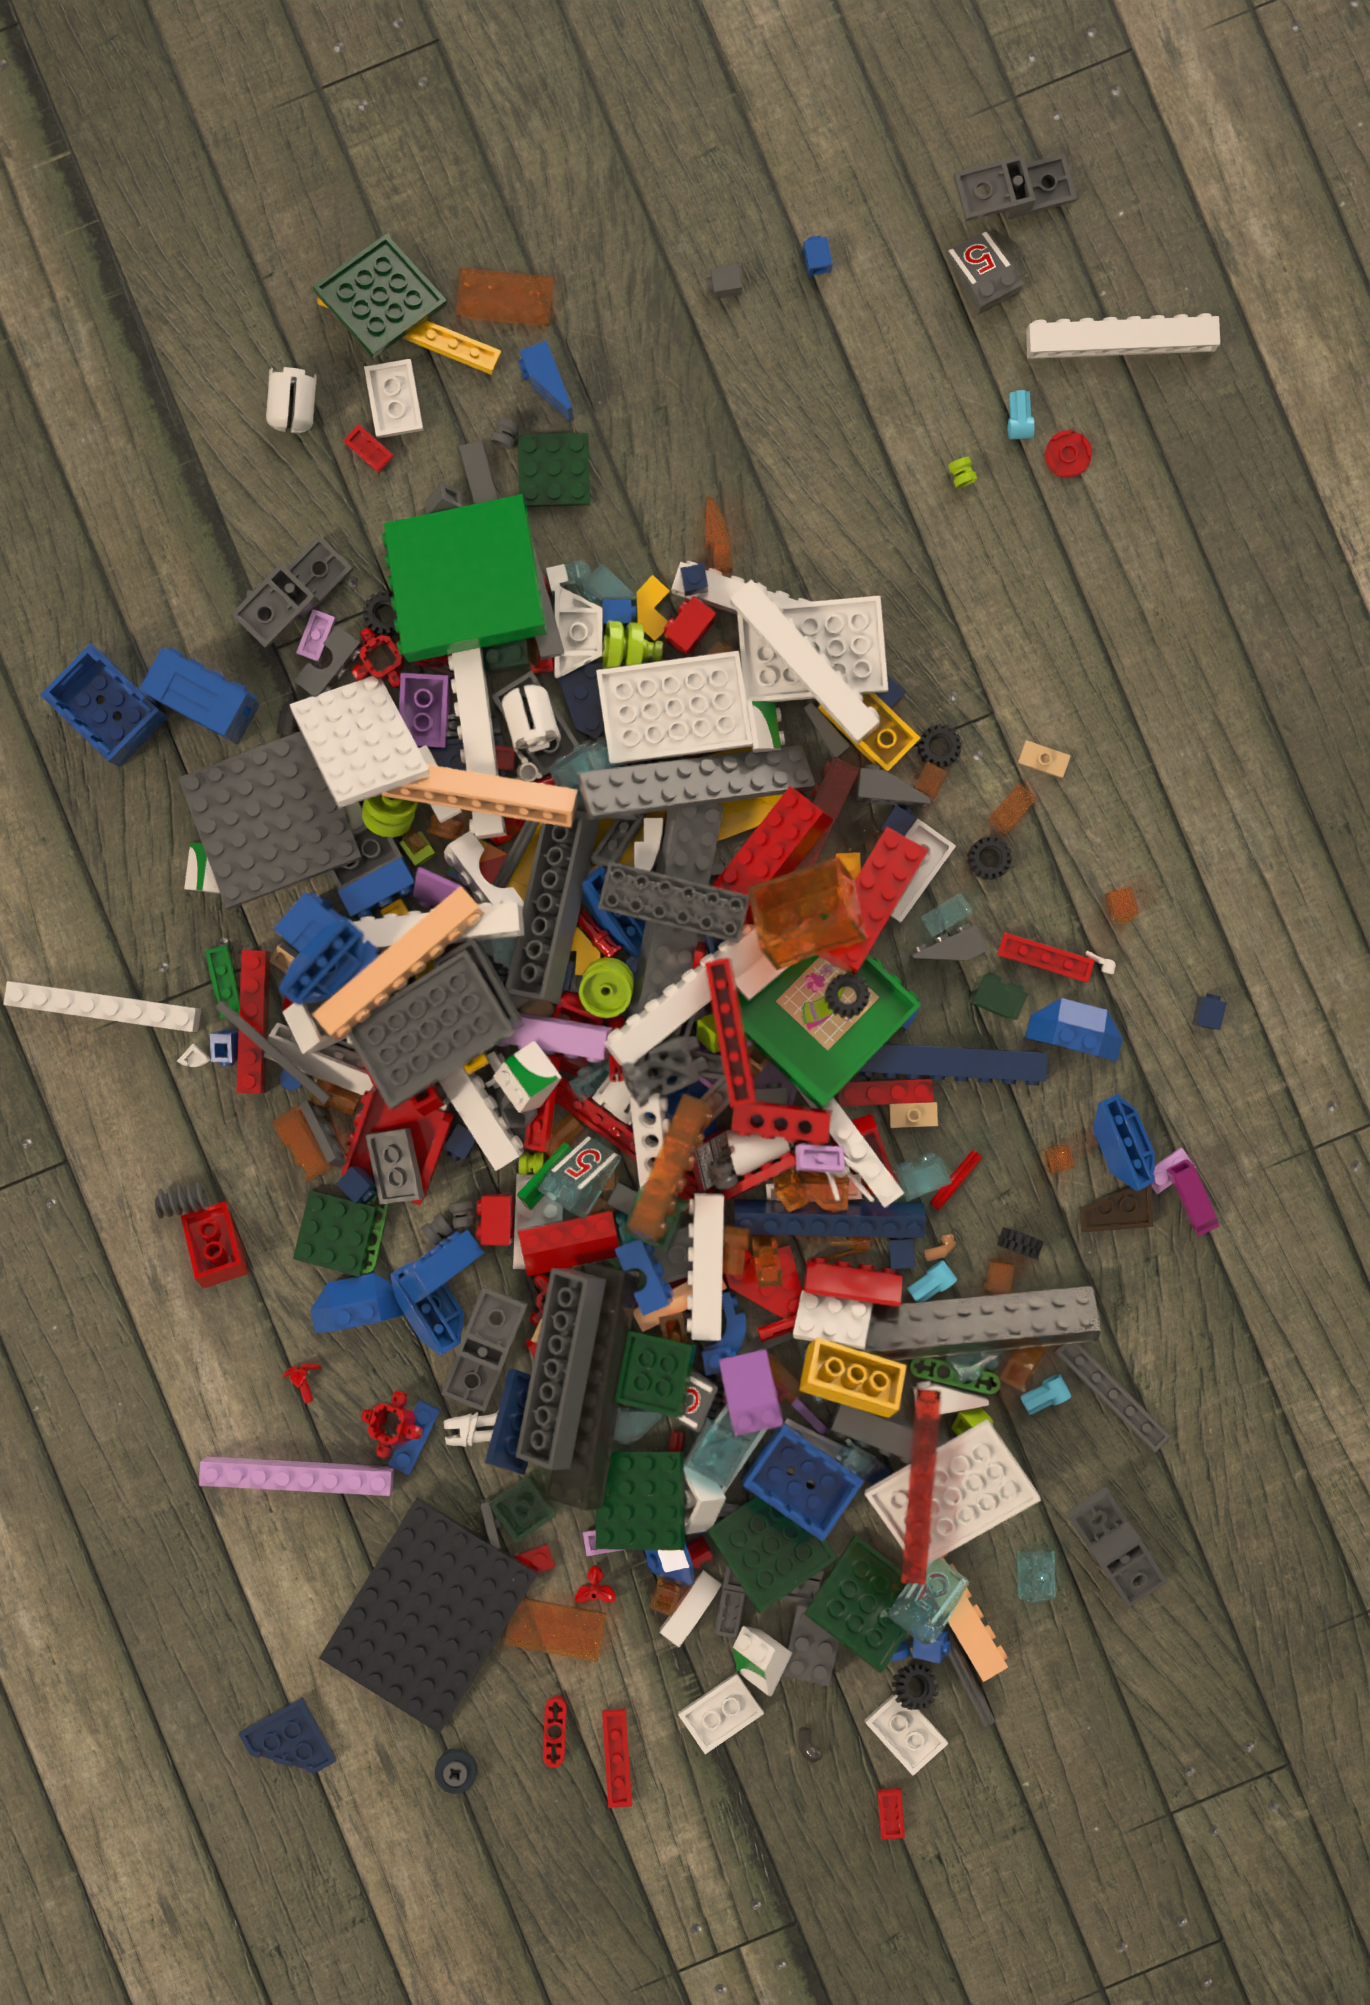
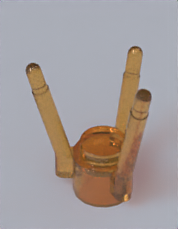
M849 1237V1240L831 1241L829 1243L831 1246L849 1245L851 1250L823 1256L822 1258H826L829 1261L853 1254H863V1251L870 1250V1237Z

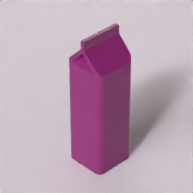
M1186 1159L1167 1169L1169 1177L1197 1236L1200 1237L1219 1227L1218 1218L1194 1164Z

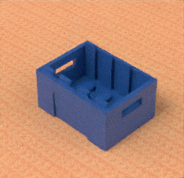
M89 644L40 695L108 762L121 767L169 716L118 670L119 667L106 654L92 644ZM99 696L105 697V702L103 704L97 703V698ZM116 712L122 714V718L119 721L114 719Z
M170 646L168 650L161 648L139 690L155 701L238 745L260 705L256 701L257 696L246 691V687L233 681L231 683L224 679V675L214 670L209 671L205 669L204 665L192 658L189 660L183 657V653Z
M305 892L273 929L301 952L323 927L347 917L341 911L336 913L331 908L333 905L323 896L319 898L314 892L312 894ZM368 940L363 943V963L340 988L342 989L384 952L376 953L379 949Z
M784 1421L782 1426L776 1427L741 1478L744 1487L821 1541H824L864 1482L860 1474L843 1462H838ZM793 1466L796 1469L794 1475L787 1474L788 1467ZM813 1480L815 1487L808 1489L806 1487L807 1481Z

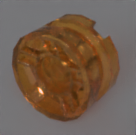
M432 814L430 819L432 824L427 829L428 834L451 841L460 837L458 834L459 830L463 829V823L452 819L440 823L437 816Z

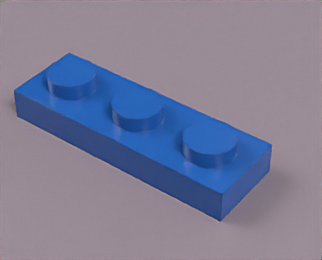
M419 1399L413 1413L416 1418L414 1424L423 1430L421 1438L417 1440L409 1439V1442L404 1445H397L388 1466L410 1475L441 1409Z

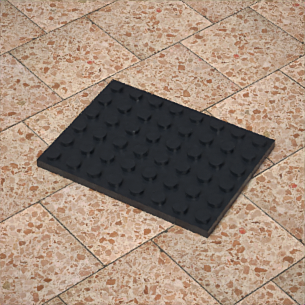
M417 1497L319 1659L440 1734L535 1580L538 1572L501 1548L498 1549L491 1545L488 1540Z

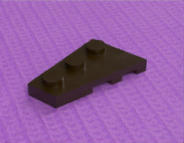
M1151 1184L1138 1191L1128 1187L1080 1207L1081 1231L1084 1233L1154 1227Z

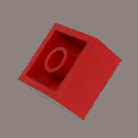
M695 596L690 601L685 599L678 609L680 612L677 618H671L663 628L665 630V642L685 658L689 657L716 622V613Z
M485 1193L477 1201V1215H481V1223L477 1224V1239H481V1245H510L513 1242L514 1194Z

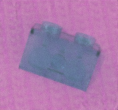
M609 1056L601 1060V1062H593L594 1064L591 1066L588 1064L577 1071L578 1076L568 1082L580 1101L586 1100L597 1092L610 1074L608 1069Z
M986 1334L949 1355L946 1361L961 1383L969 1379L972 1382L983 1374V1370L987 1368L992 1370L1000 1365V1359L1005 1352L1002 1349L997 1351Z
M1043 1550L1031 1553L1018 1551L1017 1590L1019 1599L1032 1603L1056 1599L1054 1551Z

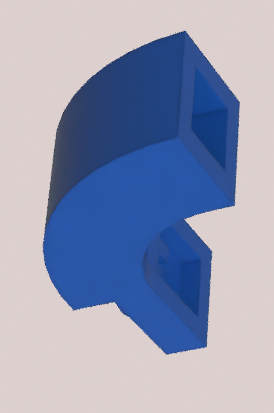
M730 1290L722 1291V1303L727 1320L725 1330L721 1335V1340L704 1344V1348L707 1350L730 1345V1350L737 1353L745 1337L746 1317L744 1310L735 1312L734 1309L739 1308L736 1295H731Z

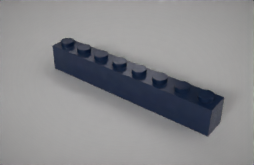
M885 1043L859 1071L860 1076L874 1077V1072L884 1073L883 1077L898 1078V1074H907L909 1079H921V1075H931V1080H945V1076H953L954 1081L969 1082V1077L978 1078V1082L992 1083V1079H1002L1003 1084H1016V1080H1025V1085L1039 1086L1040 1081H1046L1048 1053Z
M734 1199V1234L925 1238L926 1214L924 1203H891L884 1208L881 1202H803Z

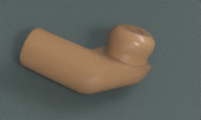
M943 1235L941 1238L943 1244L941 1246L924 1250L926 1260L931 1261L946 1257L956 1247L954 1235Z

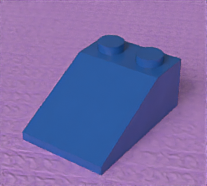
M547 341L520 350L522 359H519L518 363L524 381L529 379L533 389L568 421H574L571 403Z

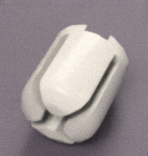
M287 367L283 368V372L272 373L273 368L269 370L266 411L267 423L277 431L285 432L288 420L290 386H294L291 433H302L309 430L313 424L317 375L315 374L314 378L305 375V370Z
M524 686L536 728L534 730L530 728L519 688L511 690L504 696L502 706L514 751L517 753V748H528L530 753L550 747L549 742L557 737L560 741L561 737L548 693L541 686Z
M638 1060L633 1063L634 1067L639 1065ZM648 1069L647 1074L650 1077H654L656 1073ZM616 1074V1082H612L608 1075L592 1098L600 1105L603 1104L607 1110L626 1124L630 1125L632 1123L631 1095L624 1080L618 1081V1074Z

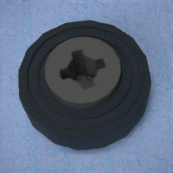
M451 1749L443 1753L435 1767V1779L439 1787L451 1794H461L469 1790L477 1777V1764L473 1756L461 1749Z

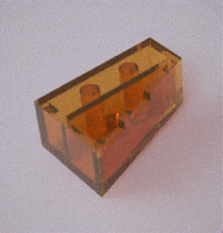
M299 1106L293 1107L271 1122L284 1145L295 1156L293 1160L296 1165L300 1164L307 1175L304 1178L307 1183L316 1180L335 1167L327 1162Z

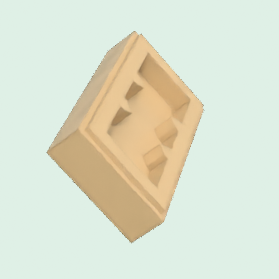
M1026 740L1017 763L1062 779L1070 755Z
M937 1102L889 1104L890 1128L938 1126Z

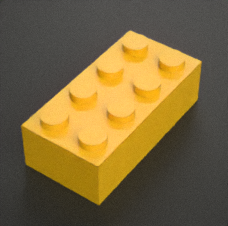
M875 693L861 695L864 698L862 700L867 708L871 706L879 714V727L858 745L821 704L819 705L818 710L874 765L880 766L879 770L889 772L920 739Z
M816 1337L807 1346L799 1391L889 1418L899 1410L906 1365Z

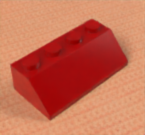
M611 1209L518 1229L527 1276L550 1272L552 1268H569L618 1257L615 1249L619 1245Z
M813 1257L812 1260L806 1261L803 1282L805 1293L897 1307L901 1306L902 1275L897 1273V1269L883 1267V1271L874 1270L873 1265L861 1263L859 1267L850 1266V1262L836 1260V1264L826 1263L827 1259L822 1257Z

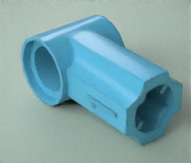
M1025 390L1010 392L1009 440L1033 439L1034 418L1031 417L1030 392Z
M944 1260L933 1265L927 1270L926 1275L907 1288L919 1305L937 1292L946 1290L957 1281V1278Z
M1057 1374L1044 1380L1041 1386L1021 1395L1020 1398L1028 1414L1032 1415L1050 1405H1058L1065 1402L1071 1397V1394L1061 1374Z

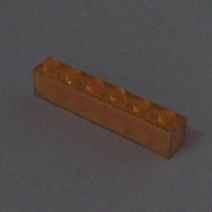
M683 1094L628 1224L629 1232L653 1242H657L659 1237L662 1238L668 1225L665 1223L668 1214H673L677 1201H674L677 1192L681 1193L685 1186L686 1179H684L686 1170L690 1171L695 1161L694 1151L696 1148L701 1147L705 1136L702 1134L704 1127H709L714 1113L711 1112L710 1104Z

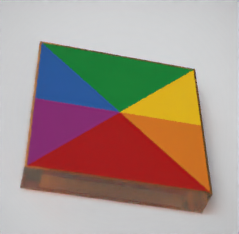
M477 838L484 848L479 860L480 872L484 879L493 885L509 853ZM449 866L445 874L461 882L457 870L454 866Z

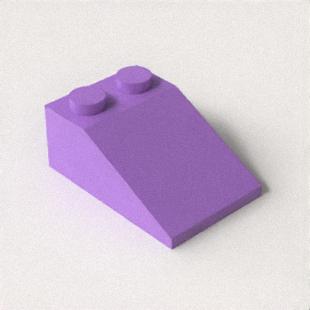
M401 673L399 713L417 746L446 747L452 700L451 679H453V676Z
M419 867L413 897L418 899L417 904L430 909L431 905L437 907L457 890L460 885ZM462 887L469 895L470 891Z
M766 1349L719 1359L735 1436L782 1426L783 1417Z

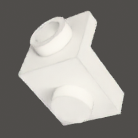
M496 1051L486 1055L495 1073L506 1060L502 1053L498 1055ZM495 1079L485 1083L487 1088L492 1085L494 1089L500 1087Z

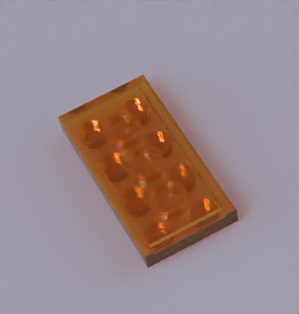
M460 267L456 317L550 327L554 277Z
M523 1597L508 1622L504 1645L598 1662L607 1613Z

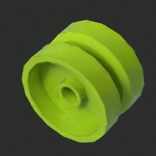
M609 620L607 622L602 649L603 669L621 667V664L624 667L642 663L644 643L642 623L630 622L624 632L621 621Z
M382 793L365 799L362 807V820L365 826L377 835L391 838L401 836L409 831L412 826L418 802L382 796Z
M611 957L599 958L589 964L583 974L579 989L581 1003L588 1012L598 1017L609 1018L625 1011L630 1003L635 982L633 973L627 964Z

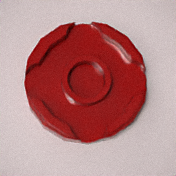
M1073 430L1060 431L1046 445L1044 453L1045 463L1049 470L1058 477L1066 479L1077 477L1084 473L1092 458L1091 444L1084 435H1080Z

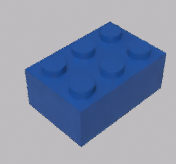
M399 858L337 892L351 917L356 919L371 917L375 914L374 910L379 907L385 908L395 902L394 899L400 896L406 898L413 895L416 877L408 862L403 858Z
M468 1230L461 1235L457 1231L402 1272L405 1276L398 1281L414 1303H417L484 1254V1252Z

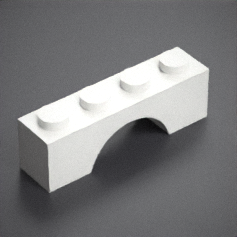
M471 831L447 845L444 851L447 863L451 867L454 866L459 873L461 882L465 886H469L478 904L487 902L491 903V905H497L503 900H514L522 907L523 911L524 901L513 887H495L482 876L479 860L484 848L474 834H471Z

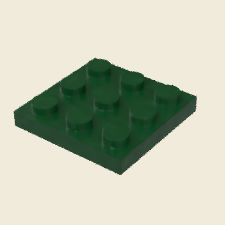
M588 433L518 435L519 495L523 494L527 507L590 505Z
M309 1190L293 1259L357 1277L362 1276L378 1207L365 1203H354L350 1199L316 1190Z
M628 1331L614 1402L682 1418L696 1346L636 1331Z

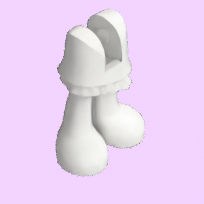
M498 1411L484 1416H479L478 1412L473 1415L469 1413L445 1420L444 1429L460 1428V1434L445 1437L446 1445L467 1447L473 1446V1443L490 1441L493 1430L477 1431L476 1428L494 1425Z

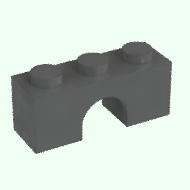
M338 625L323 643L333 654V661L330 666L325 669H317L310 663H307L294 680L297 685L313 697L333 690L332 685L336 680L340 681L343 679L348 671L346 668L351 661L356 662L360 657L362 644Z

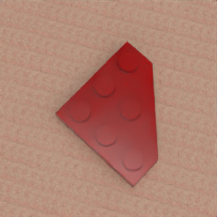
M790 1245L752 1255L753 1261L748 1265H744L739 1259L722 1265L727 1288L739 1293L782 1319L797 1315L802 1288Z

